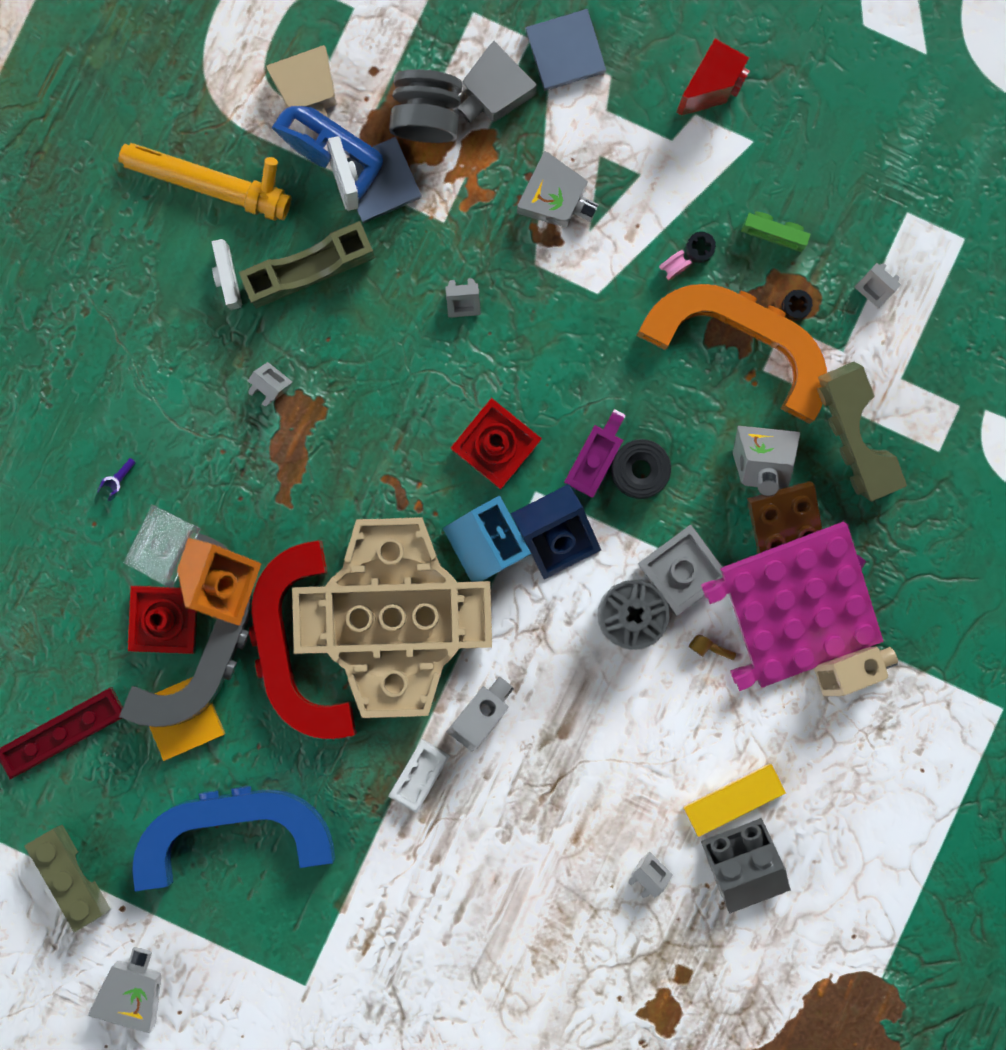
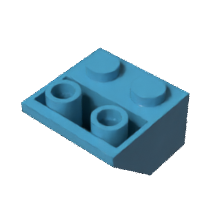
M500 496L468 512L443 528L471 582H482L531 555Z

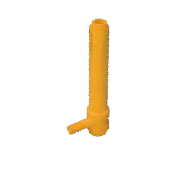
M134 143L124 144L120 150L118 161L123 164L124 168L244 207L246 212L255 215L262 213L265 214V218L276 221L277 219L285 220L290 209L292 196L285 194V190L274 187L278 161L275 158L268 157L265 159L262 182L256 180L249 182Z

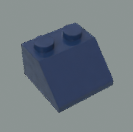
M569 484L510 513L544 580L601 551L586 513Z

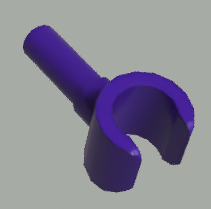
M129 458L112 477L103 478L97 493L100 492L102 487L108 486L113 492L107 501L113 500L120 489V482L136 462Z

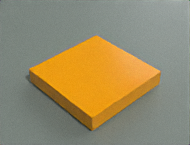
M192 678L155 694L171 695L185 688ZM213 703L201 714L187 722L167 727L149 726L163 761L225 735Z

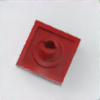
M491 398L450 449L501 490L540 443L542 438Z
M131 586L128 651L195 654L197 611L185 607L182 589L178 587Z

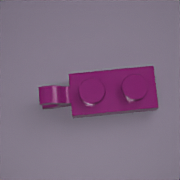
M614 409L604 429L594 425L564 481L565 484H569L572 488L591 498L594 497L623 442L621 438L615 435L626 415Z

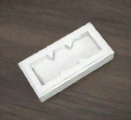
M340 137L329 138L327 149L332 157L330 164L344 207L347 211L358 209V191L354 182L358 180L355 164L353 161H347Z
M223 239L211 241L217 267L212 268L215 284L217 287L222 286L225 303L230 310L241 308L242 301L229 245Z
M422 739L388 797L417 813L450 755Z

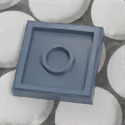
M588 9L526 27V34L544 91L606 73V67Z
M396 137L372 147L382 155L383 165L366 193L358 200L357 211L363 224L422 198ZM350 157L347 158L348 162H354L357 175L359 176L364 166Z

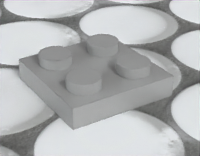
M692 525L686 527L637 563L651 583L664 595L668 606L676 616L704 597L700 584L723 577L720 570L722 566Z

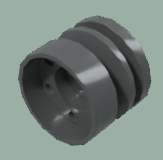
M414 69L397 72L394 75V85L397 88L393 91L392 96L401 105L391 108L390 133L406 140L426 143H446L456 140L459 115L449 109L457 108L461 104L458 94L462 92V80L456 76L433 70Z
M641 580L623 581L610 587L602 596L597 608L598 624L603 635L613 644L629 650L644 649L655 644L665 634L669 623V606L664 595L654 585ZM628 607L641 609L642 613L639 614L641 621L639 623L626 620V617L629 615Z

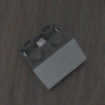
M762 818L701 841L729 914L791 891L785 866Z

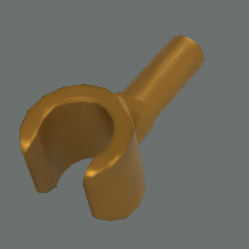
M696 635L689 644V648L702 657L708 650L731 660H734L736 657L735 652L718 646L703 635Z

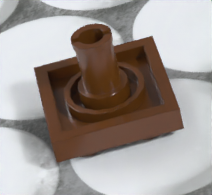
M811 481L779 489L777 493L771 496L761 494L747 498L758 554L822 530L815 485Z

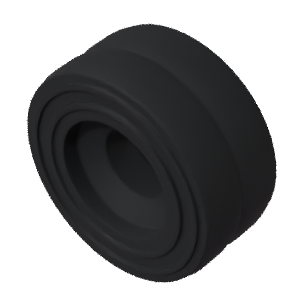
M645 439L633 440L621 447L616 453L611 466V474L616 487L623 494L634 499H647L658 494L667 485L671 476V462L666 451L657 443ZM638 460H644L650 466V474L644 479H639L632 473V465Z

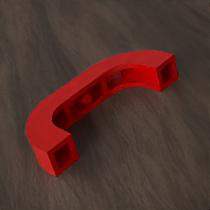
M317 540L298 544L283 551L263 570L253 593L252 617L254 626L249 627V634L252 646H258L260 659H255L258 679L263 678L267 696L277 714L289 726L305 735L322 739H337L357 734L351 701L333 705H319L307 700L299 692L293 676L282 614L283 599L288 589L294 583L306 577L328 573L323 543Z

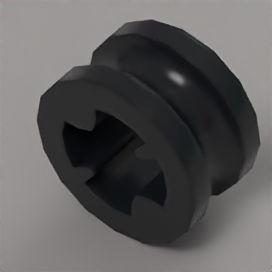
M703 231L694 233L687 241L685 247L686 254L690 260L696 263H705L710 260L716 249V242L713 236ZM699 239L704 240V245L709 246V252L705 250L704 255H698L697 249L692 248V243L696 245Z
M793 290L785 296L781 307L782 311L786 313L785 317L789 320L798 321L805 318L811 312L813 302L807 292ZM791 298L795 301L801 298L805 304L802 308H805V311L803 313L799 310L795 312L790 310L789 307L792 303L789 300Z

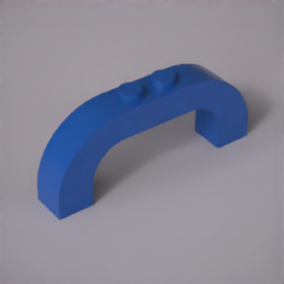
M251 786L232 788V794L219 796L218 790L198 793L199 799L186 801L168 809L146 828L137 844L133 859L135 891L162 888L168 887L173 883L171 867L172 847L180 834L188 830L263 819L276 821L285 826L294 837L300 868L332 864L335 860L332 836L326 822L311 804L285 791L269 789L251 791Z

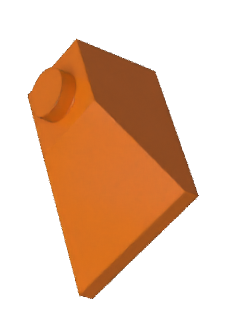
M188 538L177 568L185 607L240 626L262 563L217 545Z

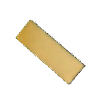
M769 763L683 806L696 835L700 837L786 794L772 764Z

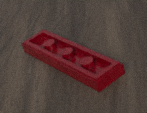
M110 687L0 747V763L9 779L17 777L121 720L122 718L119 716L123 706L115 691Z

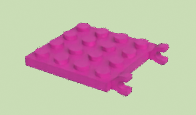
M845 522L720 568L722 578L700 584L704 596L708 598L710 605L722 600L726 594H729L752 663L730 670L733 682L737 684L739 691L751 687L756 680L761 688L816 668L821 663L884 642L852 537Z

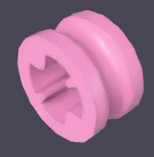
M683 250L675 253L659 266L660 270L667 272L666 278L668 280H671L692 264L690 260L684 259L685 252Z

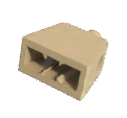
M325 45L266 65L271 79L287 107H311L328 117L325 109L337 104L330 61Z
M868 647L821 663L814 668L823 696H845L886 680L888 678L886 669L897 666L898 659L891 647L879 650L878 647Z

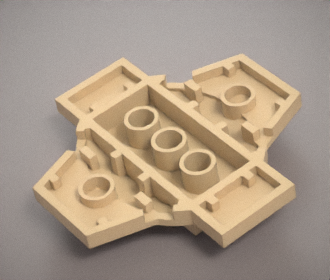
M423 518L356 520L343 568L330 579L325 587L292 588L294 654L328 653L335 662L343 667L347 673L348 681L362 718L428 716L443 666L451 660L460 648L492 647L490 581L457 582L449 572L442 568Z

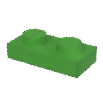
M763 212L748 213L741 232L799 252L806 248L811 235L804 232V227L792 222H786L785 225L773 221L771 215Z

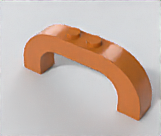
M696 284L679 288L663 297L650 310L637 336L664 350L667 349L677 328L684 321L696 316H710L780 351L790 363L793 374L792 386L781 410L809 424L815 421L823 405L817 389L821 387L818 377L827 373L825 359L812 336L801 326L785 318L786 313L774 306L765 308L757 304V298L747 292L740 291L738 294L727 288L711 284Z

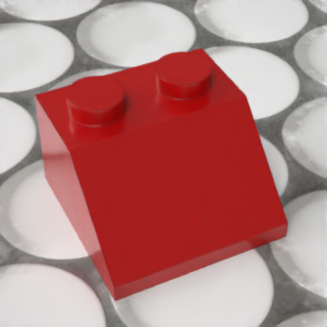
M715 38L684 91L676 113L686 115L726 104L730 95L737 97L750 70L745 68L750 57Z

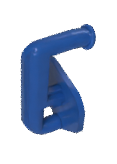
M306 106L288 107L282 111L272 126V129L292 149L323 168H326L332 159L331 154L324 147L329 138L339 136L345 154L364 166V169L358 176V180L355 181L358 200L366 193L382 168L383 157L377 150L314 108ZM294 119L319 134L317 139L314 140L305 133L303 135L289 129Z

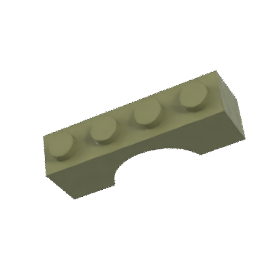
M358 221L330 233L323 241L309 249L285 258L266 260L238 273L251 303L257 309L375 259V255L362 224Z
M853 361L819 376L818 379L821 387L817 389L823 405L829 406L832 417L829 418V424L833 433L836 436H840L843 447L839 448L840 454L845 464L851 466L854 476L850 477V480L857 495L861 494L872 502L906 487L907 484L897 457L887 450L869 449L861 438L860 418L862 412L875 397L864 366Z

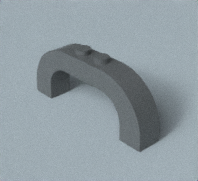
M198 532L194 535L193 539L211 543L229 550L223 544ZM252 593L240 626L217 618L196 672L185 688L171 695H157L132 686L119 717L140 725L167 727L187 722L208 708L219 694L225 679L231 680L237 666V662L233 661L237 649L243 650L248 640L249 631L245 629L252 610Z

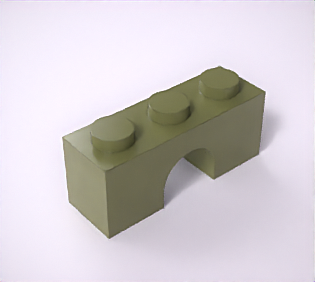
M63 825L48 831L24 845L73 932L78 931L111 910L96 882H90L80 870L76 861L78 851Z

